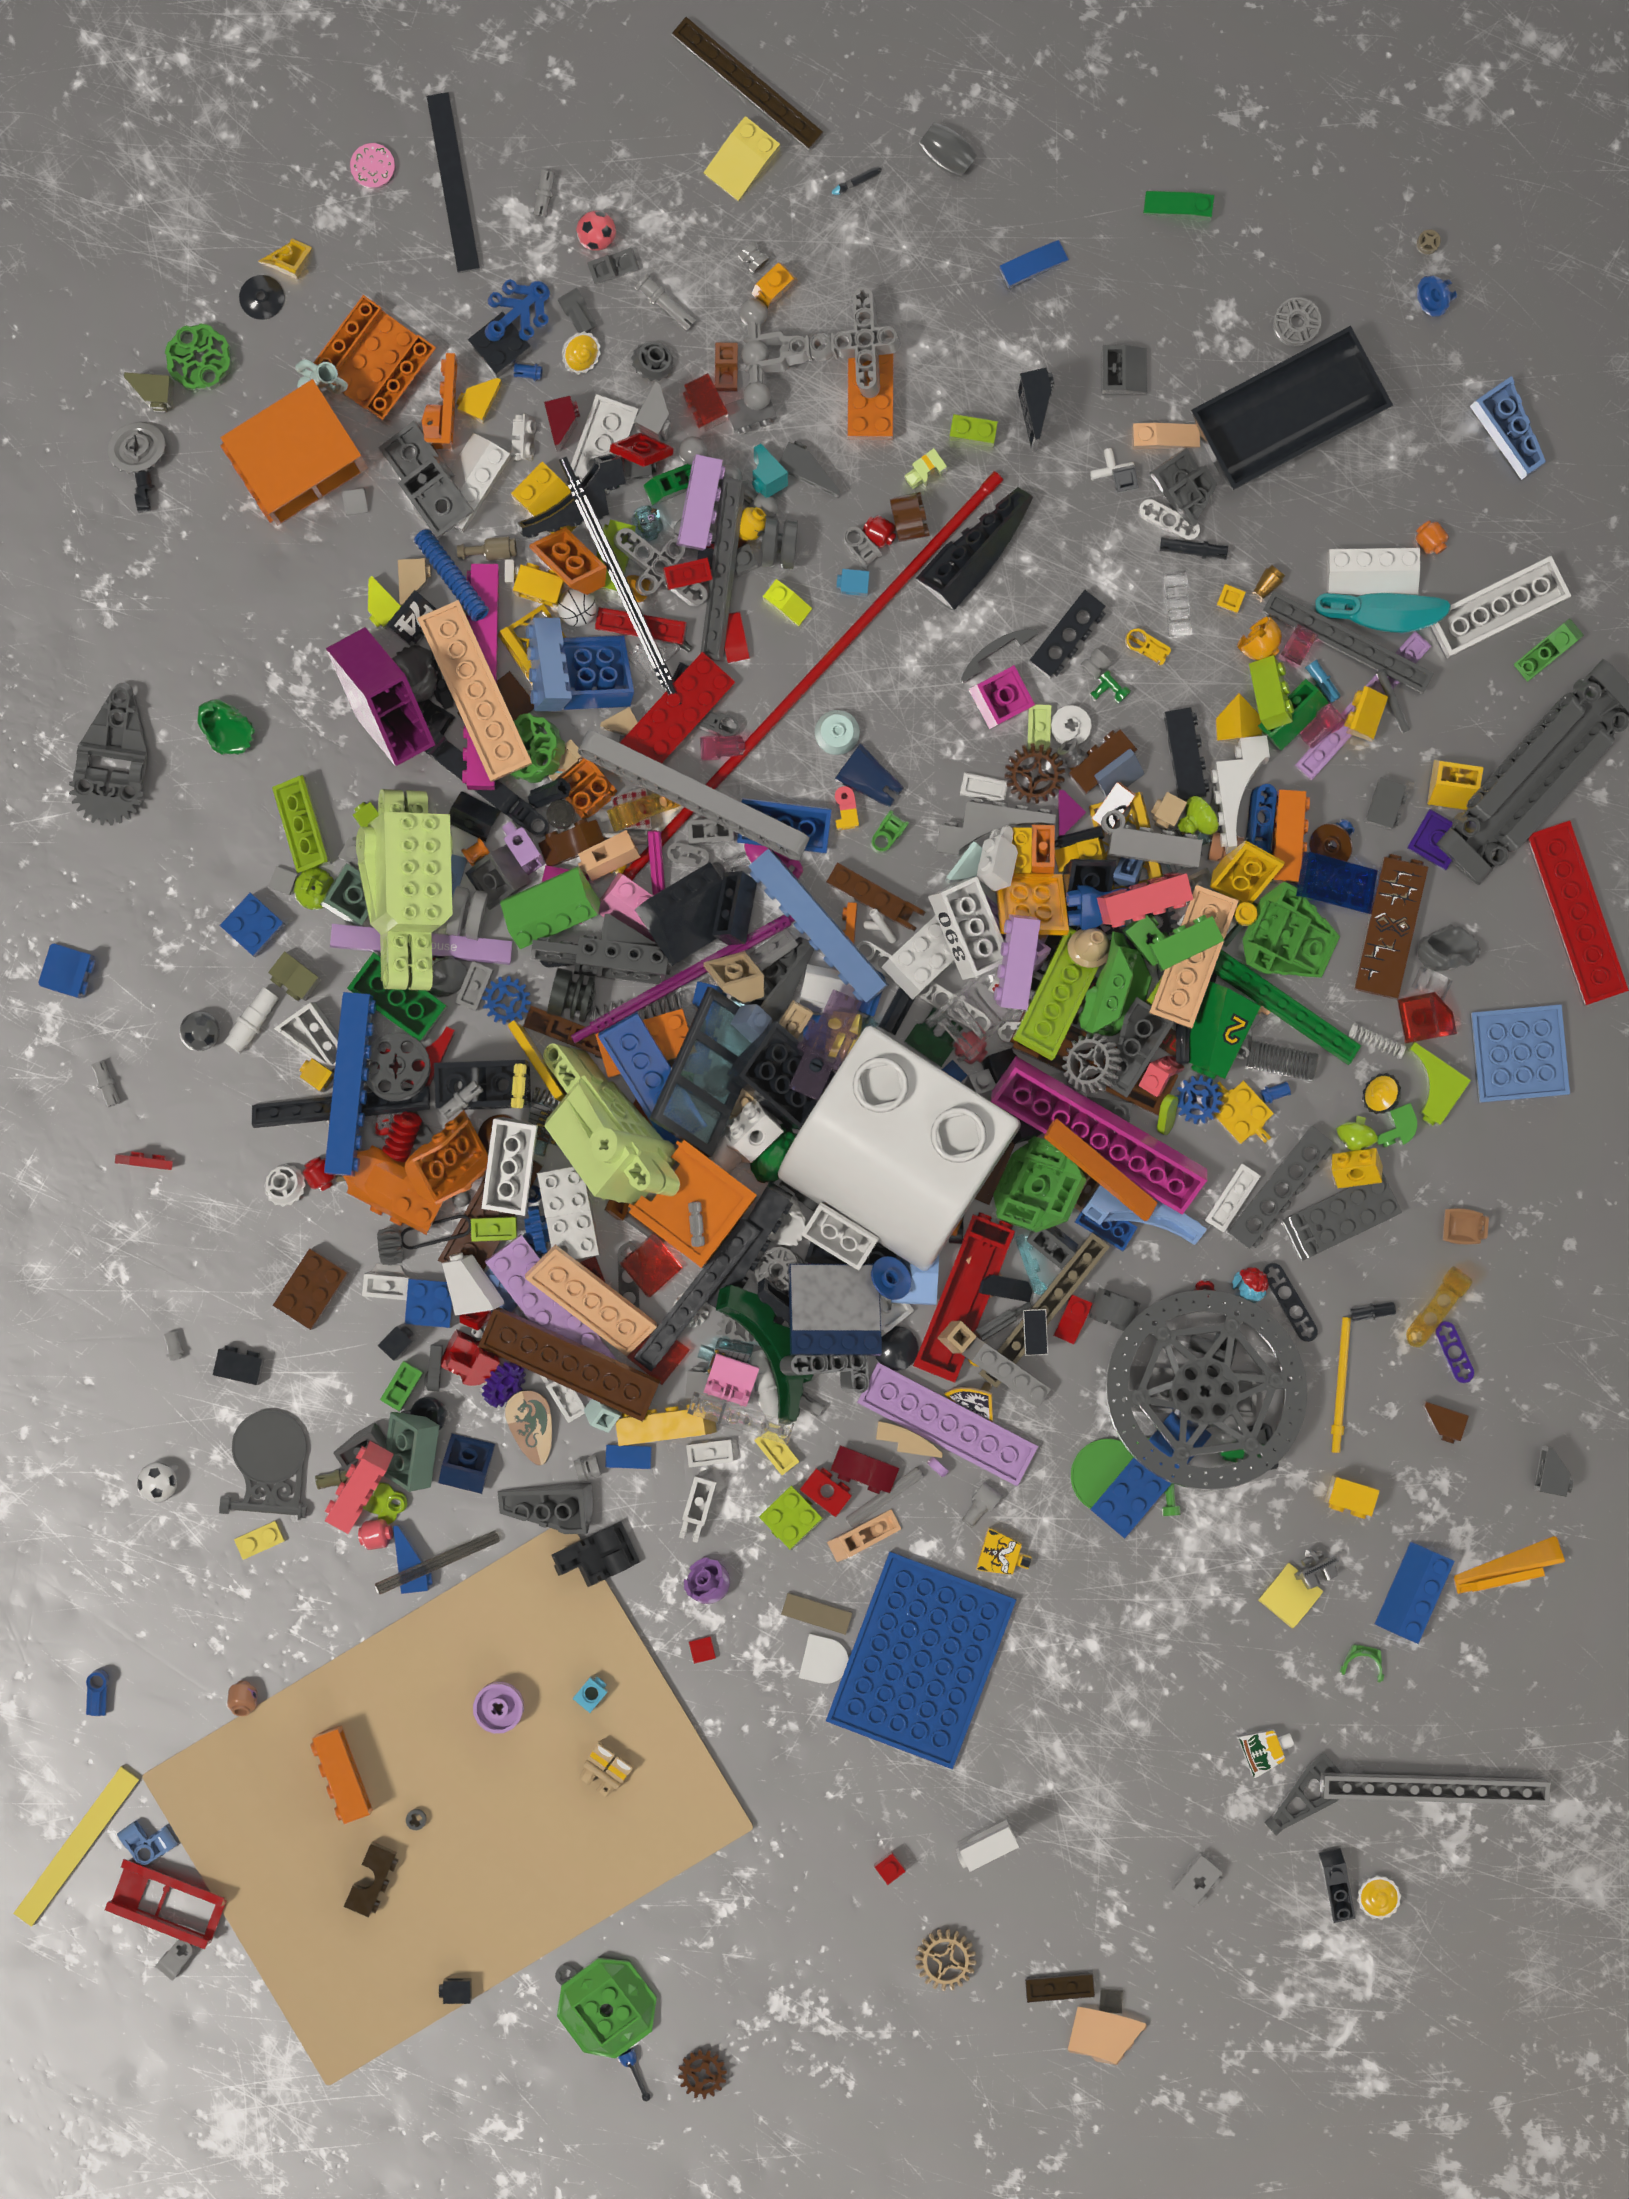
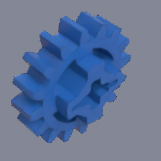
M510 976L507 977L506 981L498 977L499 983L497 984L491 981L492 988H485L488 996L482 997L483 1000L487 1001L483 1009H490L487 1016L495 1015L494 1022L502 1019L503 1025H506L507 1020L512 1022L516 1017L522 1020L521 1013L529 1012L525 1005L531 1004V1001L526 1000L530 992L524 993L523 991L526 985L519 986V979L511 982ZM506 985L515 987L519 993L513 994L509 992ZM499 988V996L497 999L492 1000L493 993ZM505 994L508 997H517L510 1002L509 1007H506L505 1004L496 1003L503 1000V995ZM522 1000L520 1009L515 1013L513 1008L516 1002ZM499 1007L504 1009L507 1016L500 1015L494 1009Z
M1200 1075L1198 1081L1195 1076H1191V1082L1184 1080L1185 1087H1178L1177 1089L1181 1093L1180 1095H1175L1179 1100L1177 1108L1182 1109L1178 1114L1180 1116L1187 1115L1185 1118L1187 1122H1190L1193 1118V1123L1197 1125L1200 1120L1203 1124H1207L1208 1117L1211 1120H1215L1214 1113L1222 1112L1218 1105H1224V1102L1219 1100V1097H1222L1224 1094L1217 1092L1220 1085L1215 1084L1212 1086L1213 1079L1209 1078L1205 1082V1076ZM1204 1085L1207 1088L1200 1091L1195 1086ZM1188 1093V1102L1185 1103L1186 1094ZM1196 1095L1203 1097L1201 1099L1202 1105L1196 1103ZM1213 1097V1104H1212V1107H1211V1106H1210V1100H1211V1098ZM1199 1109L1204 1114L1194 1115L1191 1112Z
M538 1205L528 1207L529 1218L524 1219L528 1244L535 1245L537 1255L546 1254V1242H550L545 1215L541 1216Z

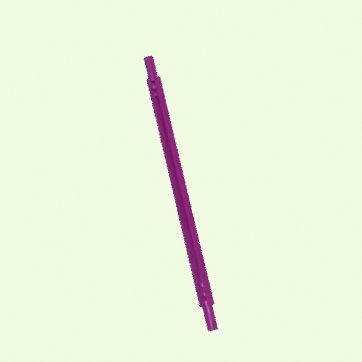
M783 914L749 933L746 944L724 947L591 1021L589 1026L571 1035L574 1043H577L593 1033L597 1034L707 973L708 971L703 965L704 962L747 951L790 927L791 923L795 920L791 915L786 917Z

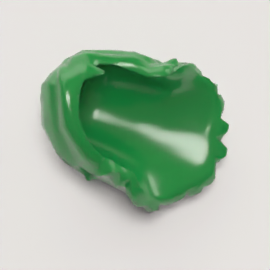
M212 699L199 705L197 723L202 733L205 734L211 748L221 755L245 753L246 748L251 746L250 742L254 740L252 735L255 733V729L252 728L253 725L248 721V718L239 712V709L219 699Z
M780 1124L784 1132L750 1163V1170L760 1183L775 1182L780 1179L778 1176L779 1168L797 1136L796 1133H793L792 1129L787 1128L784 1124Z

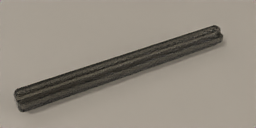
M492 1531L375 1583L376 1591L378 1594H383L494 1545L500 1541L498 1533Z

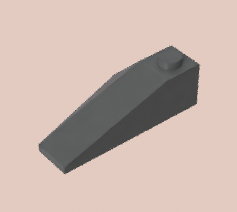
M798 937L795 940L798 946L762 971L764 975V997L745 1003L733 996L731 1000L738 1006L757 1004L772 1018V1023L778 1021L786 1011L813 954L814 948L808 942L809 940Z
M591 1483L500 1490L497 1492L500 1514L522 1521L527 1520L544 1528L556 1529L563 1534L588 1533L593 1510Z

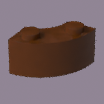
M585 818L575 822V827L559 834L556 830L544 835L546 839L539 842L538 845L546 865L553 867L579 857L578 853L605 841L597 819L588 822Z

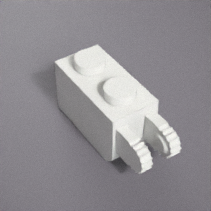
M1009 825L1003 826L1001 831L998 829L991 831L990 838L984 840L977 877L978 880L992 891L1011 886L1018 851L1016 846L1012 844L1014 832Z
M699 1476L694 1477L682 1518L684 1521L679 1538L684 1539L688 1530V1523L691 1522L697 1524L692 1538L693 1542H698L701 1528L705 1524L716 1481Z

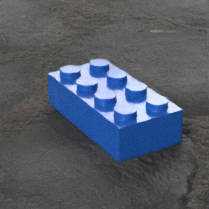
M1082 1211L1075 1220L1076 1224L1094 1233L1121 1251H1124L1138 1228L1128 1221H1105L1099 1225L1083 1214Z

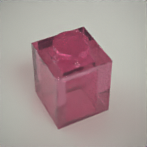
M1298 624L1280 655L1301 665L1318 635Z

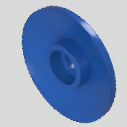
M887 1256L878 1259L873 1264L871 1270L872 1282L882 1296L891 1300H899L909 1293L911 1277L908 1269L901 1261Z

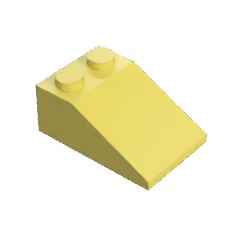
M745 116L727 138L703 174L739 201L780 151V143Z

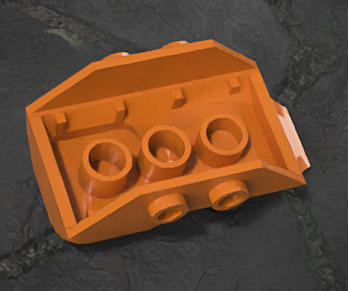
M465 1110L453 1120L447 1122L445 1128L435 1134L430 1143L421 1145L405 1163V1171L417 1194L436 1205L469 1190L472 1187L471 1184L484 1176L487 1170L488 1153Z
M373 1145L368 1150L357 1151V1158H360L359 1171L355 1172V1177L343 1176L348 1186L347 1193L371 1206L369 1210L380 1216L384 1212L391 1216V1222L402 1226L404 1223L427 1235L444 1201L436 1205L417 1194L405 1171L406 1162H398L392 1159L383 1150Z

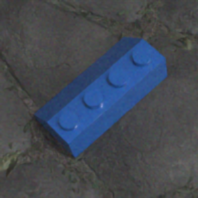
M1410 1541L1374 1624L1419 1644L1455 1561Z

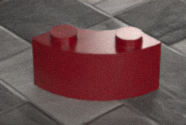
M840 1445L830 1471L838 1473V1479L850 1483L851 1479L868 1485L867 1490L880 1494L881 1491L891 1492L900 1468Z

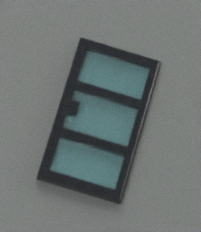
M707 987L649 1118L681 1141H687L706 1157L713 1156L742 1090L726 1074L738 1056L751 1044L746 1037L730 1024L740 1006L712 987Z

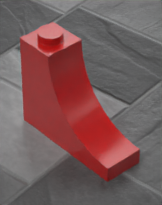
M446 1026L441 1036L425 1048L431 1064L430 1076L425 1085L429 1086V1088L434 1079V1063L442 1062L456 1032L454 1029ZM386 1048L385 1052L380 1051V1053L387 1054L390 1052V1049ZM396 1059L395 1065L391 1066V1068L394 1070L397 1078L398 1068H402V1066L399 1065ZM421 1060L413 1064V1070L416 1072H420L425 1068V1063ZM406 1080V1081H404V1082H407V1083H409V1084H411V1085L414 1086L413 1081H411V1080Z

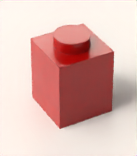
M893 1851L874 1864V1868L887 1885L906 1872L905 1867Z

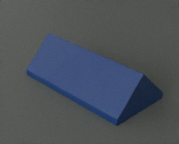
M742 798L741 803L806 834L809 837V841L804 851L827 853L832 809ZM738 834L737 843L761 845Z

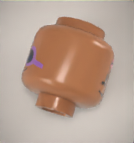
M239 1681L229 1688L227 1707L234 1715L247 1716L256 1709L257 1690L249 1682Z

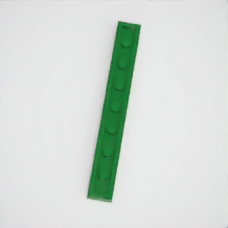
M1222 949L1220 950L1213 973L1347 1065L1352 1063L1361 1047L1360 1044Z

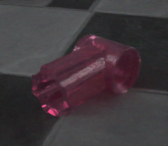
M1329 703L1317 712L1316 718L1299 735L1313 749L1329 733L1332 734L1338 731L1345 724V719Z
M742 736L700 737L701 760H719L721 757L743 755L745 750V742Z

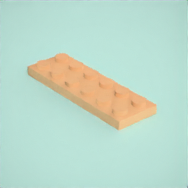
M1195 885L1192 893L1193 900L1189 901L1181 926L1185 925L1188 928L1195 925L1193 920L1203 915H1206L1207 918L1213 916L1223 939H1225L1239 900ZM1223 942L1165 969L1149 1013L1192 1029Z
M556 1244L525 1274L526 1280L626 1356L657 1328V1322Z

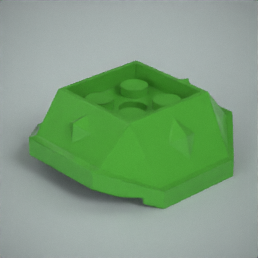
M1036 1136L1032 1137L1027 1144L1017 1149L1011 1155L993 1194L997 1218L1036 1233L1067 1222L1086 1182L1082 1169L1047 1140Z
M596 1958L561 1985L557 2018L584 2053L616 2059L652 2032L657 1997L629 1960ZM603 2004H610L613 2007V2011L609 2014H604L601 2012L600 2007Z

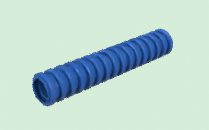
M430 529L420 531L415 536L414 543L418 545V548L425 555L426 559L429 560V563L437 570L438 575L448 585V588L456 596V599L459 600L464 610L467 611L473 621L485 618L489 613L488 606L485 605V602L482 601L473 586L470 585V582L466 580V577L462 575L461 570L451 560L450 555L443 549V546L440 545Z

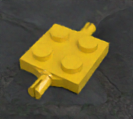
M1244 1080L1237 1087L1229 1091L1220 1081L1217 1082L1222 1091L1218 1089L1217 1092L1224 1094L1220 1101L1224 1102V1105H1218L1222 1112H1215L1214 1116L1240 1144L1254 1134H1257L1265 1144L1267 1142L1266 1138L1269 1140L1271 1136L1262 1127L1274 1114Z

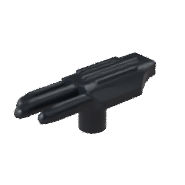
M434 659L433 662L436 671H438L439 679L434 691L436 701L442 705L444 710L454 707V700L445 680L442 679L441 671Z

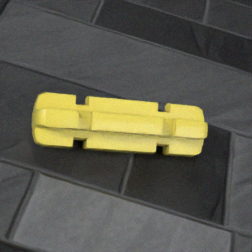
M517 1063L514 1065L515 1076H513L512 1108L521 1109L524 1106V1099L522 1097L525 1093L526 1077H524V1074H526L527 1069L525 1064Z

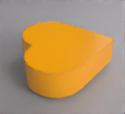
M627 576L626 579L637 603L644 602L647 596L640 595L635 588V583L640 576ZM643 579L641 582V586L645 591H649L650 580Z

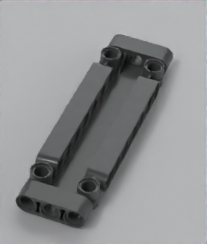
M1602 659L1585 679H1579L1574 684L1572 693H1567L1560 698L1468 801L1467 810L1464 813H1458L1454 817L1453 825L1436 844L1474 883L1480 885L1493 871L1495 866H1501L1506 863L1508 851L1513 852L1522 846L1612 746L1615 740L1613 736L1615 732H1622L1628 727V681L1608 661ZM1589 687V692L1585 695L1586 689ZM1469 821L1468 826L1464 829L1465 823ZM1497 850L1495 856L1492 857L1493 852Z

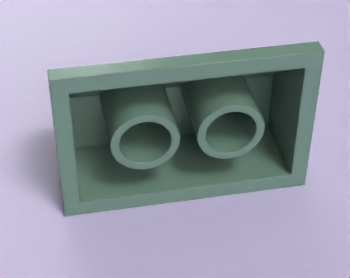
M390 1412L385 1449L394 1455L384 1476L409 1492L431 1488L439 1425L427 1417Z

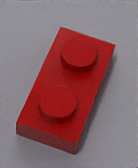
M708 558L663 568L668 590L713 580Z

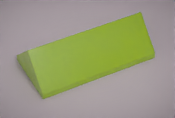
M300 775L273 786V793L296 872L301 873L309 869L331 864L306 777Z

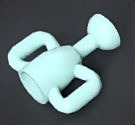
M303 359L296 364V371L304 375L298 381V388L311 379L314 380L318 388H327L335 394H341L348 388L347 382L337 377V369L332 363L323 362L316 365L307 359Z

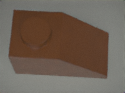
M1423 1401L1422 1406L1436 1433L1442 1435L1441 1440L1454 1444L1455 1440L1461 1442L1469 1416Z

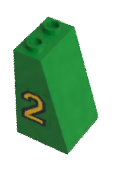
M1209 981L1189 1038V1064L1192 1065L1191 1070L1201 1075L1204 1074L1214 1080L1216 1076L1225 1079L1261 1006L1227 987Z

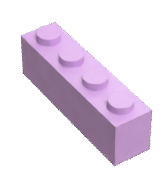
M697 454L693 457L677 546L701 551L705 550L706 546H710L712 540V533L709 532L710 524L715 523L717 511L713 510L714 503L719 501L721 489L717 488L719 479L723 480L725 466H722L723 460Z
M1009 914V919L1005 920L1004 933H1006V939L1001 945L1003 960L1002 965L999 964L997 970V977L1000 978L999 987H996L994 991V1000H996V1004L1000 1007L1027 1010L1041 921L1036 917Z

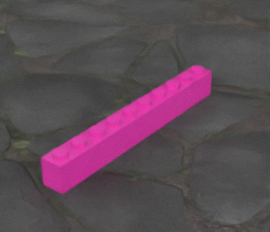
M471 564V570H467V580L481 597L482 601L485 602V605L488 606L489 613L479 621H473L468 614H466V617L497 684L499 565ZM464 725L463 738L467 739V747H463V761H467V770H463L462 781L466 783L468 790H495V781L490 782Z

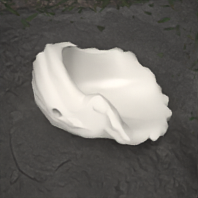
M794 1197L790 1200L793 1205L788 1214L782 1213L779 1218L782 1224L776 1234L771 1232L768 1240L787 1249L793 1245L797 1246L798 1241L804 1240L801 1233L807 1225L801 1211V1206Z

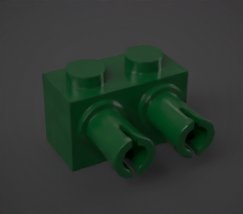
M933 1007L924 1022L917 1023L904 1043L941 1068L954 1050L952 1043L961 1030H963V1027L958 1025L954 1032H952L957 1023L951 1020L943 1034L937 1037L933 1031L945 1015L939 1012L934 1019L933 1017L938 1010Z

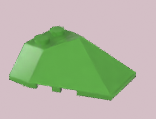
M1282 882L1260 899L1256 908L1257 919L1252 925L1248 926L1242 940L1246 964L1262 973L1322 978L1340 936L1328 921L1321 917L1317 912V908L1307 900L1303 891L1287 882Z

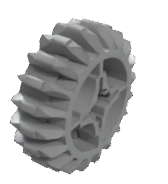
M1087 1033L1086 1038L1082 1035L1079 1036V1042L1071 1041L1073 1048H1066L1069 1055L1063 1056V1060L1067 1061V1063L1062 1065L1063 1069L1067 1070L1063 1075L1069 1079L1068 1083L1074 1086L1076 1090H1082L1085 1094H1089L1090 1091L1093 1094H1098V1090L1106 1091V1085L1113 1086L1112 1078L1119 1079L1115 1073L1122 1070L1117 1064L1123 1061L1122 1058L1117 1057L1121 1052L1115 1048L1116 1043L1110 1041V1038L1107 1036L1102 1037L1099 1033H1095V1035ZM1095 1047L1094 1049H1091L1089 1053L1083 1054L1088 1049ZM1106 1056V1064L1104 1066L1103 1060ZM1086 1060L1094 1061V1064L1098 1067L1090 1066L1091 1063ZM1101 1073L1098 1077H1096L1095 1079H1093V1077L1095 1076V1074Z

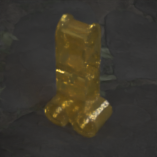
M654 793L635 801L620 804L606 812L613 831L616 832L681 805L665 798L667 805L664 807L660 804V795ZM640 803L645 805L647 809L646 814L641 813L639 810Z
M1455 1266L1451 1267L1443 1278L1440 1287L1408 1328L1406 1337L1411 1346L1421 1347L1427 1342L1459 1297L1461 1298L1473 1283L1469 1276ZM1446 1294L1450 1297L1447 1305H1440L1437 1302L1440 1295ZM1429 1312L1437 1316L1436 1321L1431 1324L1424 1321L1425 1314ZM1420 1331L1422 1339L1413 1341L1411 1333H1418Z

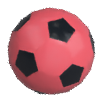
M593 210L587 212L579 219L576 228L577 238L585 248L592 251H600L609 247L614 241L616 225L607 213Z

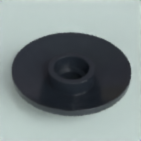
M257 275L249 278L243 284L239 293V302L243 311L251 318L267 320L277 315L284 303V292L281 285L274 278L267 275ZM260 292L265 294L262 300L257 299V294Z

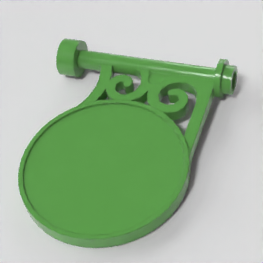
M1100 1439L1091 1442L1074 1459L1071 1468L1072 1488L1077 1498L1090 1509L1134 1458L1121 1440ZM1171 1483L1164 1492L1167 1506L1162 1507L1163 1516L1181 1515L1180 1506H1176L1174 1484Z

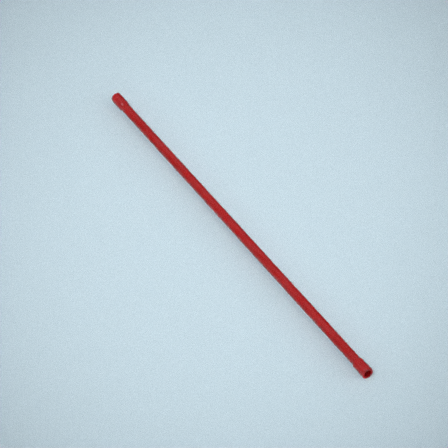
M993 471L974 495L705 784L706 786L716 790L981 502L1002 483L1004 479L997 472ZM684 807L661 831L662 847L694 813L693 811ZM649 845L640 854V858L634 860L624 870L623 875L631 881L635 879L640 870L650 861Z

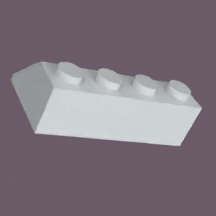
M475 433L472 434L450 469L454 474V477L451 479L474 510L472 514L454 526L463 533L511 459L509 452ZM445 500L438 502V511L441 513L447 511L448 503Z
M1420 548L1329 549L1327 552L1328 593L1351 595L1355 597L1374 593L1418 595Z
M504 1117L493 1119L481 1209L526 1216L537 1125Z

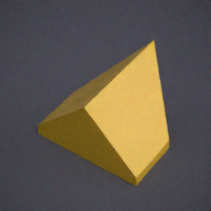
M291 239L288 244L258 260V262L299 279L312 247Z
M1240 693L1236 695L1216 718L1217 741L1240 740V738L1262 736V731L1258 727L1261 723L1259 713Z

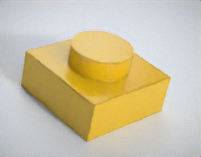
M1224 584L1216 606L1237 614L1246 592Z

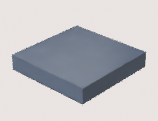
M1129 749L1095 774V778L1104 796L1107 798L1117 782L1128 787L1145 773L1136 755Z

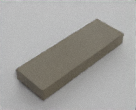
M787 1593L781 1615L846 1635L852 1612Z

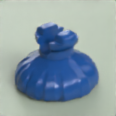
M1425 276L1417 285V299L1426 314L1432 317L1443 315L1450 306V301L1457 297L1456 291H1449L1448 286L1452 285L1449 279L1443 281L1436 276Z

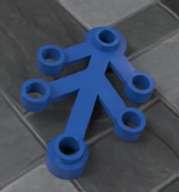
M511 279L506 280L502 285V291L506 295L516 293L528 296L522 300L502 297L500 293L493 292L487 300L491 307L497 308L501 306L513 309L501 320L490 322L485 328V335L491 341L500 340L505 333V328L520 315L521 329L519 336L522 340L528 341L534 335V329L530 326L529 306L533 303L535 304L536 316L533 319V323L536 327L543 328L549 320L548 316L544 313V302L550 295L549 288L540 281H534L530 286L517 285ZM507 285H510L512 290L508 289ZM492 297L496 298L498 302H495ZM524 330L528 331L529 335H526Z

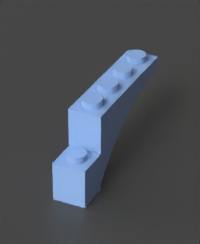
M1101 1185L1082 1210L1083 1214L1099 1225L1105 1221L1145 1223L1168 1230L1194 1245L1207 1230L1197 1220H1193L1185 1213L1183 1215L1155 1198L1153 1199L1158 1203L1151 1217L1147 1221H1143Z

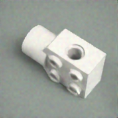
M754 1099L743 1107L742 1112L736 1118L729 1120L713 1156L709 1157V1159L727 1173H730L739 1163H752L784 1131L775 1116Z

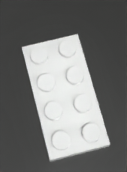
M596 394L571 463V467L576 477L579 476L580 481L583 480L593 466L595 457L611 454L610 444L630 436L639 409ZM605 489V494L609 495L610 490Z

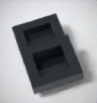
M429 699L417 702L427 726L431 725L444 735L455 716Z

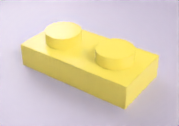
M772 1426L754 1440L781 1475H784L800 1462Z
M276 1521L234 1539L243 1560L285 1541Z

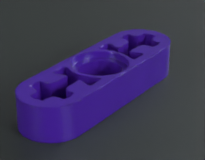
M1442 1321L1436 1325L1434 1330L1437 1341L1454 1379L1460 1383H1468L1474 1377V1369L1455 1326L1450 1322ZM1444 1325L1446 1328H1451L1448 1335L1450 1339L1455 1337L1456 1342H1450L1444 1346L1443 1342H1447L1445 1335L1440 1336L1439 1334L1442 1331L1441 1326ZM1454 1345L1458 1346L1461 1351L1460 1356L1456 1359H1452L1448 1355V1349ZM1465 1359L1466 1362L1461 1364L1464 1369H1469L1466 1379L1462 1376L1458 1377L1457 1373L1460 1372V1368L1458 1365L1453 1367V1362Z

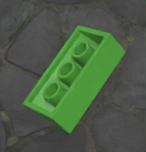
M579 866L500 902L508 932L519 949L531 945L532 941L537 940V938L550 937L597 916L601 903Z

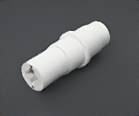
M262 987L250 1006H247L242 1015L236 1018L238 1021L230 1030L224 1043L241 1054L255 1034H259L260 1027L279 998Z
M763 1350L751 1352L748 1354L751 1355L748 1361L749 1364L759 1367L754 1383L756 1390L754 1395L758 1397L765 1420L778 1417V1392L771 1365Z

